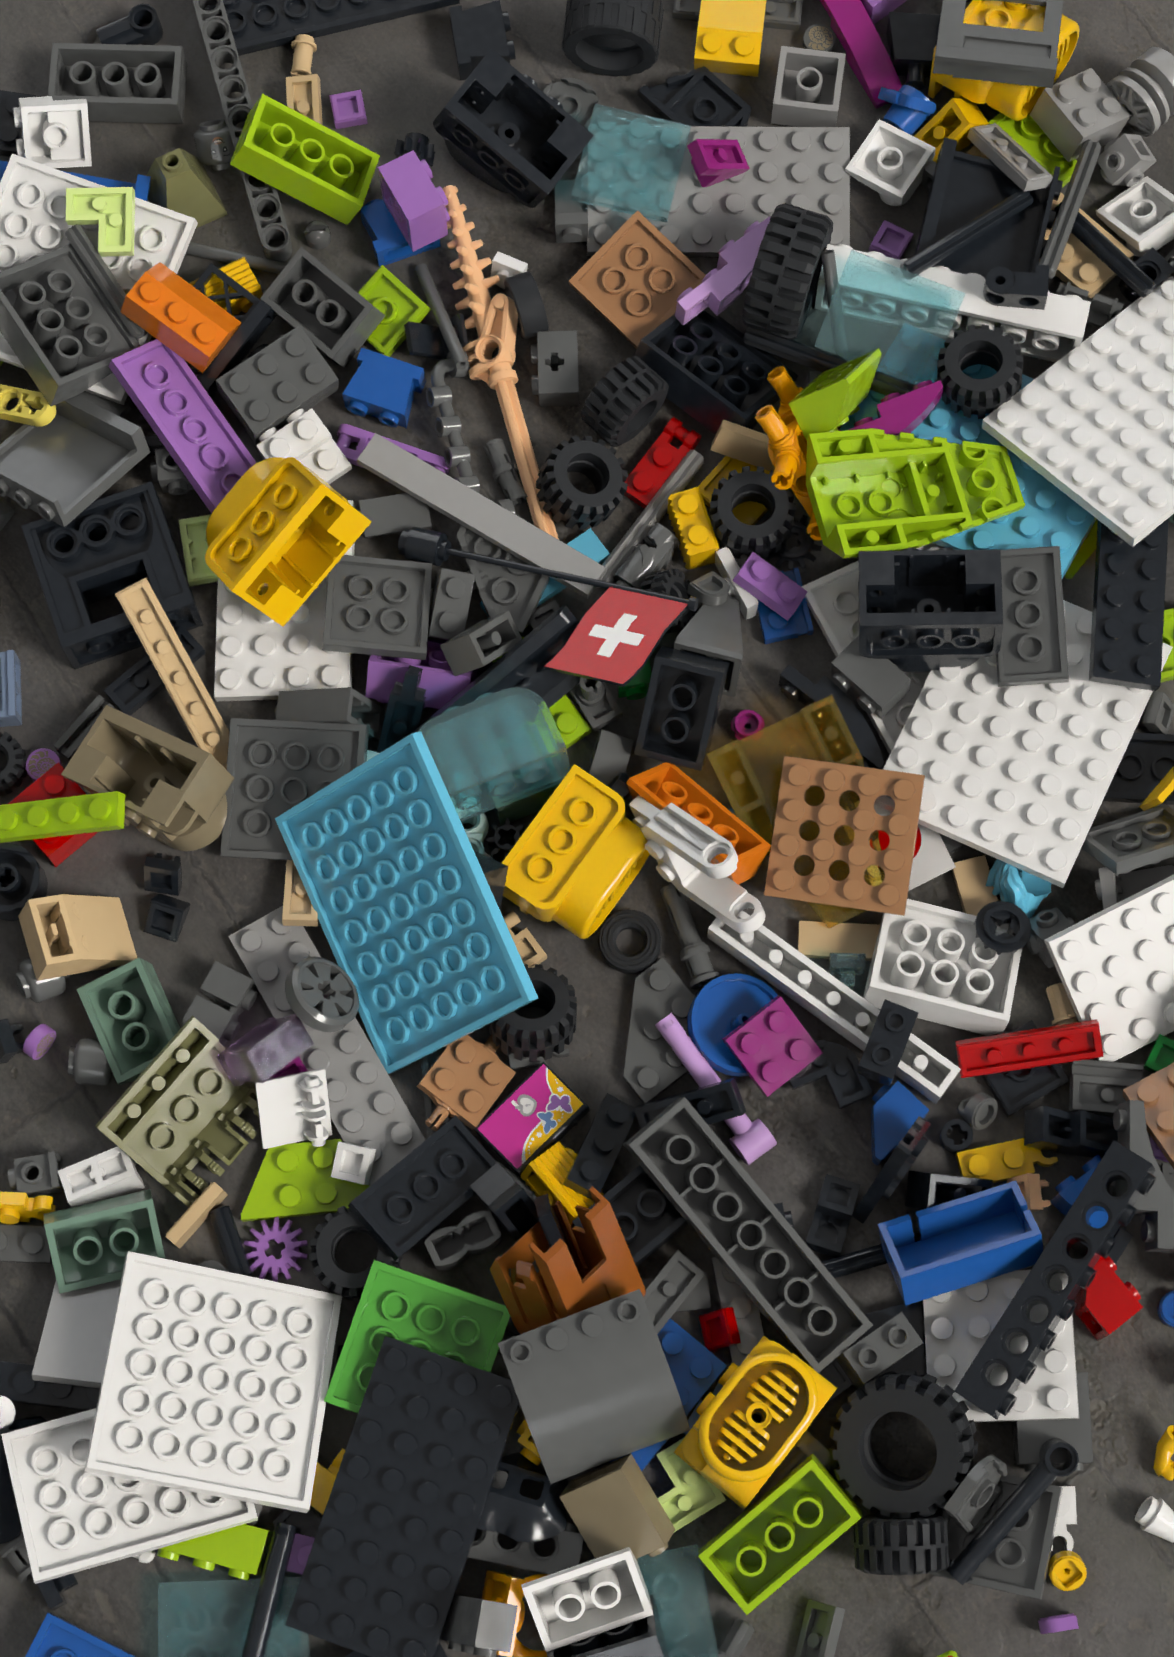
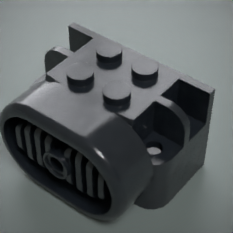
M492 48L433 121L435 130L445 139L449 153L458 164L494 189L511 194L520 203L529 208H535L551 192L594 136L569 115L556 98L547 96L542 92L533 78L526 74H521Z
M946 547L938 550L907 548L902 551H859L858 625L859 652L862 656L873 659H889L903 672H930L931 670H939L940 667L960 666L963 669L975 663L979 658L990 657L1000 651L1003 632L1001 549L955 550Z

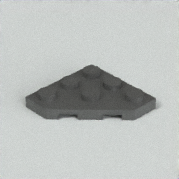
M460 526L456 538L462 551L527 564L468 528ZM464 558L470 574L475 575L474 583L488 617L490 618L509 610L521 637H523L550 577Z
M663 957L636 977L634 984L623 1079L643 1104L654 1100L688 1073V1070L655 1027V1024L672 1013L686 1031L687 1036H689L687 1018L690 1005L695 996Z

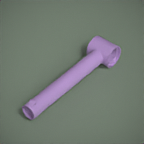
M672 1013L655 1024V1027L672 1047L674 1053L699 1087L721 1082V1079L702 1056L691 1038L687 1036L686 1031ZM744 1113L741 1116L724 1120L734 1134L729 1139V1142L746 1165H750L777 1145L771 1132L758 1118L751 1122Z

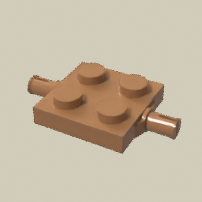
M469 1035L448 1044L416 1086L427 1094L435 1106H437L428 1120L425 1121V1124L430 1127L438 1117L431 1127L433 1131H438L448 1116H457L470 1129H475L516 1074L495 1054L500 1046H496L493 1043L492 1035L484 1044L476 1042Z

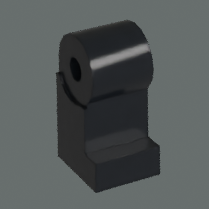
M1036 264L1034 273L1012 272L1005 267L991 269L985 279L984 298L995 306L1044 310L1048 296L1049 265Z

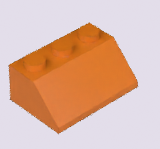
M161 262L141 276L125 296L120 311L202 373L242 324L241 321Z

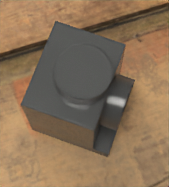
M52 1151L48 1152V1154L14 1159V1168L8 1169V1180L11 1190L17 1189V1192H25L28 1197L64 1192L58 1170L63 1169L62 1156ZM32 1168H38V1177L34 1180H29L28 1171Z

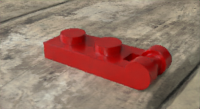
M675 417L671 418L667 423L664 431L625 481L628 486L624 495L644 509L690 450H694L701 440V434L695 430H687L682 426L683 423ZM674 438L682 442L679 449L670 444Z

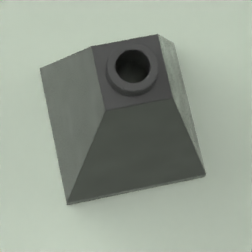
M728 595L727 601L722 605L709 606L703 604L676 637L674 649L729 662L722 694L735 697L743 660V643L739 600H735L733 596Z

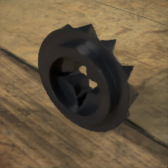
M996 901L985 905L977 914L974 922L976 938H980L984 943V949L991 948L998 955L1009 952L1013 955L1017 950L1025 947L1031 936V923L1026 913L1018 906L1005 901ZM1010 921L1007 933L1004 932L996 936V925L1001 926Z

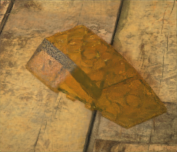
M832 695L802 708L798 713L741 740L737 739L706 754L734 814L770 845L772 844L784 756L864 767L863 757ZM817 786L810 787L805 793V801L810 806L820 805L825 798L823 789ZM853 791L843 793L839 801L840 806L846 811L855 810L860 803L859 795ZM807 821L800 827V836L803 840L812 841L819 835L820 829L816 822ZM849 826L839 827L834 835L836 843L841 846L851 844L855 837L853 829ZM876 831L871 835L869 843L872 849L881 851L878 838L879 833ZM770 847V849H769V851H768V853H767V855H768L769 857H770L771 847ZM801 856L796 860L794 867L798 875L807 876L813 872L815 865L811 857ZM844 861L834 862L829 869L831 878L836 881L846 879L850 872L848 864ZM871 866L865 871L864 878L867 884L877 886L883 882L885 873L881 867ZM807 902L828 929L866 911Z

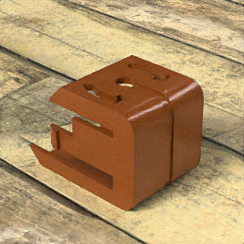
M593 1186L589 1191L595 1206L592 1209L579 1205L575 1207L583 1228L577 1226L571 1228L560 1201H557L553 1206L582 1280L566 1243L559 1239L550 1248L540 1222H537L501 1257L498 1256L490 1268L514 1326L520 1334L638 1289L641 1290L643 1297L646 1295L645 1286L611 1204ZM534 1261H536V1264L539 1268L538 1273L536 1272L534 1265L532 1264ZM509 1268H511V1278L509 1276Z

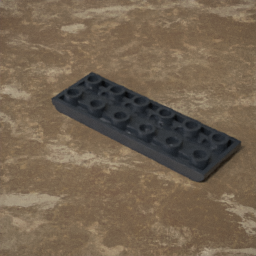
M565 604L412 732H422L442 780L448 788L455 776L463 773L472 774L478 769L472 754L473 750L523 731L580 682V677L544 669V666L565 646L579 624L577 618Z

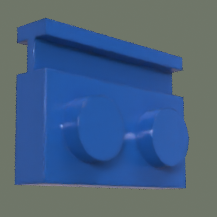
M798 567L793 568L791 571H780L799 586H803ZM805 597L788 621L758 600L757 614L765 644L798 638L800 635L813 634L814 629Z

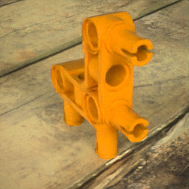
M779 366L773 369L767 378L781 399L779 411L777 413L772 405H766L758 410L755 419L769 437L768 454L775 467L771 476L772 483L775 482L774 486L779 490L790 488L810 517L807 533H811L810 537L819 541L822 539L806 488L807 440L788 404L803 388L797 387L784 366Z

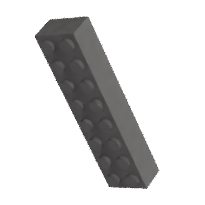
M685 1097L677 1098L623 1144L794 1353L815 1371L820 1373L873 1326Z

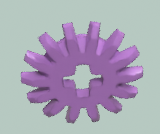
M274 1217L273 1227L268 1228L266 1221L262 1220L260 1221L263 1228L261 1233L254 1228H251L249 1231L256 1237L255 1241H244V1246L252 1247V1252L246 1254L247 1259L254 1258L255 1260L250 1266L251 1271L253 1272L260 1267L262 1270L259 1278L264 1279L268 1272L272 1273V1281L278 1282V1273L283 1272L286 1280L291 1278L288 1269L293 1267L298 1272L302 1269L296 1263L297 1258L307 1259L308 1254L299 1252V1247L308 1245L307 1240L297 1241L296 1237L303 1231L301 1228L293 1232L289 1231L293 1223L291 1220H287L283 1227H279V1217ZM274 1239L278 1244H285V1248L281 1251L282 1257L277 1260L273 1255L267 1257L265 1253L270 1248L268 1242Z

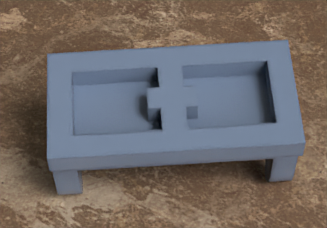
M14 650L0 652V727L22 725L21 662Z

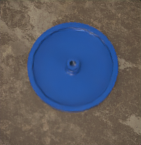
M737 973L726 974L713 979L696 994L688 1012V1034L713 1069L730 1076H749L722 1039L777 997L778 994L762 980L750 975Z

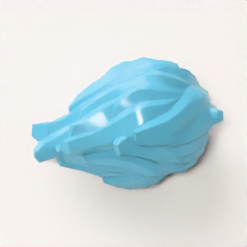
M998 859L992 866L986 882L987 887H994L993 895H1000L1001 901L1018 906L1026 913L1028 918L1034 915L1041 901L1051 893L1050 882Z

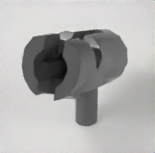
M655 523L643 538L645 544L637 545L613 575L616 584L642 589L641 583L645 581L644 578L646 576L659 573L662 567L664 569L667 568L675 550L680 545L678 538L666 527Z

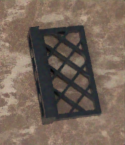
M212 263L193 287L207 296L205 286L215 275L223 281L225 294L208 296V298L214 302L226 300L227 312L231 315L232 299L245 298L253 305L245 315L234 316L242 322L241 326L203 373L197 368L192 369L191 364L186 361L195 375L199 374L197 379L211 399L218 392L216 380L240 364L277 316L271 306L263 300H259ZM229 286L237 293H230Z

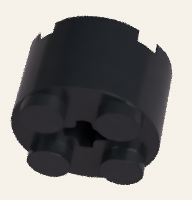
M1 843L0 919L17 921L27 900L46 897L48 889L47 877L41 865L25 848L17 844ZM12 877L15 879L8 887L3 886L4 882L9 883Z

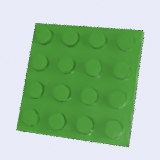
M373 1260L324 1402L359 1413L385 1336L491 1372L499 1349L498 1343L502 1341L510 1318L506 1305Z

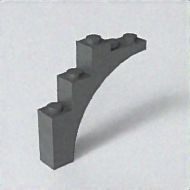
M1128 1100L1118 1104V1109L1115 1110L1113 1117L1114 1129L1118 1131V1143L1152 1163L1155 1168L1153 1175L1157 1177L1149 1193L1146 1196L1140 1194L1133 1205L1137 1208L1135 1214L1145 1215V1220H1143L1141 1225V1239L1145 1242V1251L1174 1253V1192L1167 1184L1153 1154L1146 1129L1144 1101ZM1124 1180L1112 1182L1109 1187V1194L1114 1197L1124 1195L1128 1189V1183Z

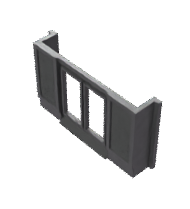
M943 0L933 73L953 75L956 78L1053 88L1058 63L1057 51L1064 0H995L1046 6L1043 32L963 23L966 0Z

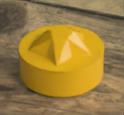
M1067 1550L1060 1551L1049 1560L1047 1571L1051 1582L1056 1588L1063 1591H1072L1084 1583L1087 1571L1082 1558L1077 1553Z

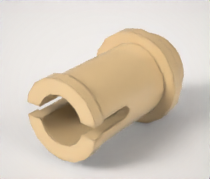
M299 34L291 42V47L294 49L291 69L292 76L311 74L313 52L317 50V45L314 43L312 36Z

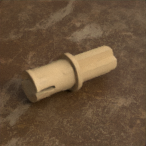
M1057 983L1047 987L1046 994L1054 1016L1052 1025L1057 1026L1078 1022L1063 984Z

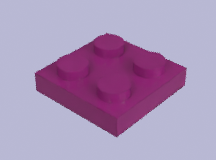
M781 996L775 997L722 1039L766 1097L775 1092L823 1053Z

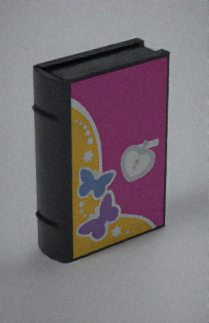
M543 1062L475 1130L483 1141L521 1177L527 1165L560 1141L574 1126H577L578 1122L590 1111V1108Z

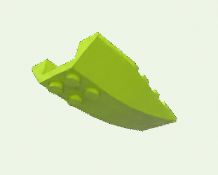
M875 428L812 433L807 437L806 488L823 545L842 558L858 557L859 551H902L907 548H919L1022 510L1025 507L1008 450L1005 446L962 441L961 444L949 443L946 438L933 437L932 440L914 438V434L900 432L899 435L884 434L882 429Z

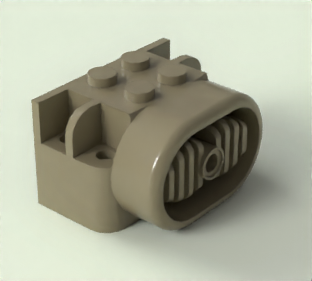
M108 705L104 707L61 774L64 778L83 786L87 794L113 791L125 794L124 825L128 827L131 824L145 836L180 851H194L204 848L222 834V828L227 817L225 793L234 780V777L209 752Z

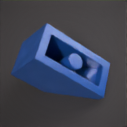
M899 1081L892 1087L884 1085L872 1097V1100L876 1102L871 1110L872 1162L876 1166L898 1146L918 1116L924 1119L929 1112V1109Z

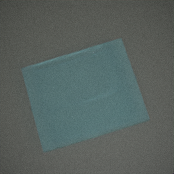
M851 250L835 293L831 297L830 306L814 346L849 360L879 348L882 355L877 367L878 371L917 385L923 381L931 380L937 366L940 348H944V342L949 336L965 293Z

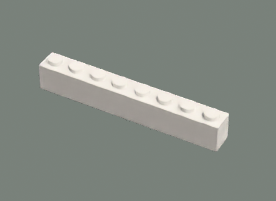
M742 910L737 918L746 919L750 915ZM716 917L708 928L707 938L864 1052L880 1012L878 1008L762 925L750 933H739ZM911 1033L895 1075L937 1104L961 1069Z

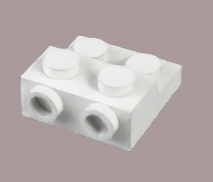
M52 96L19 98V107L13 108L15 128L21 127L22 139H16L18 156L54 169L92 166L86 99L53 101Z
M312 408L307 412L304 409H298L287 418L289 424L279 431L275 427L268 429L259 437L261 443L256 445L258 453L263 460L273 457H293L328 484H331L352 469V465L334 442L330 432Z

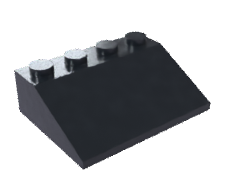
M708 307L685 325H682L674 314L642 338L634 356L643 360L667 382L669 388L666 398L715 435L723 419L753 429L758 423L755 419L758 410L766 405L773 406L780 399L767 380L768 374L773 369L784 366L794 382L798 377L796 373L768 352L745 344L743 342L744 334L719 315L716 316Z

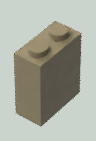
M631 1453L571 1480L559 1496L595 1559L630 1547L636 1560L647 1554L649 1557H655L668 1548V1542L675 1531L673 1524Z

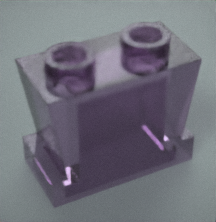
M296 1014L278 1019L270 1017L216 1057L233 1086H241L245 1082L264 1083L314 1043Z

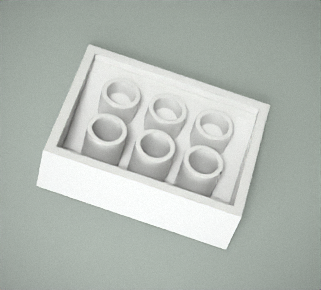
M907 899L905 916L883 913L863 998L881 1009L886 999L919 1012L917 1016L919 1019L986 1036L1003 1034L1010 1019L1022 948L1013 955L1010 952L998 955L991 948L984 949V943L980 938H976L974 922L977 916ZM1009 924L996 925L995 935L1007 933Z

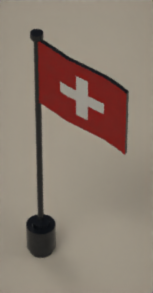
M414 526L411 529L405 528L399 538V554L404 555L407 560L432 563L434 566H440L443 561L448 560L450 555L607 589L585 613L565 646L544 666V669L624 687L645 666L665 632L687 609L696 611L699 599L697 597L691 596L689 599L453 549L446 533Z

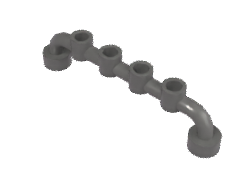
M448 352L447 359L439 361L432 369V387L427 388L426 400L430 408L439 407L441 417H437L435 420V429L438 437H448L451 447H446L444 451L446 465L448 467H457L460 477H455V480L479 493V479L476 475H473L470 466V450L467 445H464L461 436V421L459 416L455 415L452 407V391L444 381V375L447 372L452 378L466 377L469 371V364L464 369H457L450 352ZM510 499L494 501L515 514L514 505Z

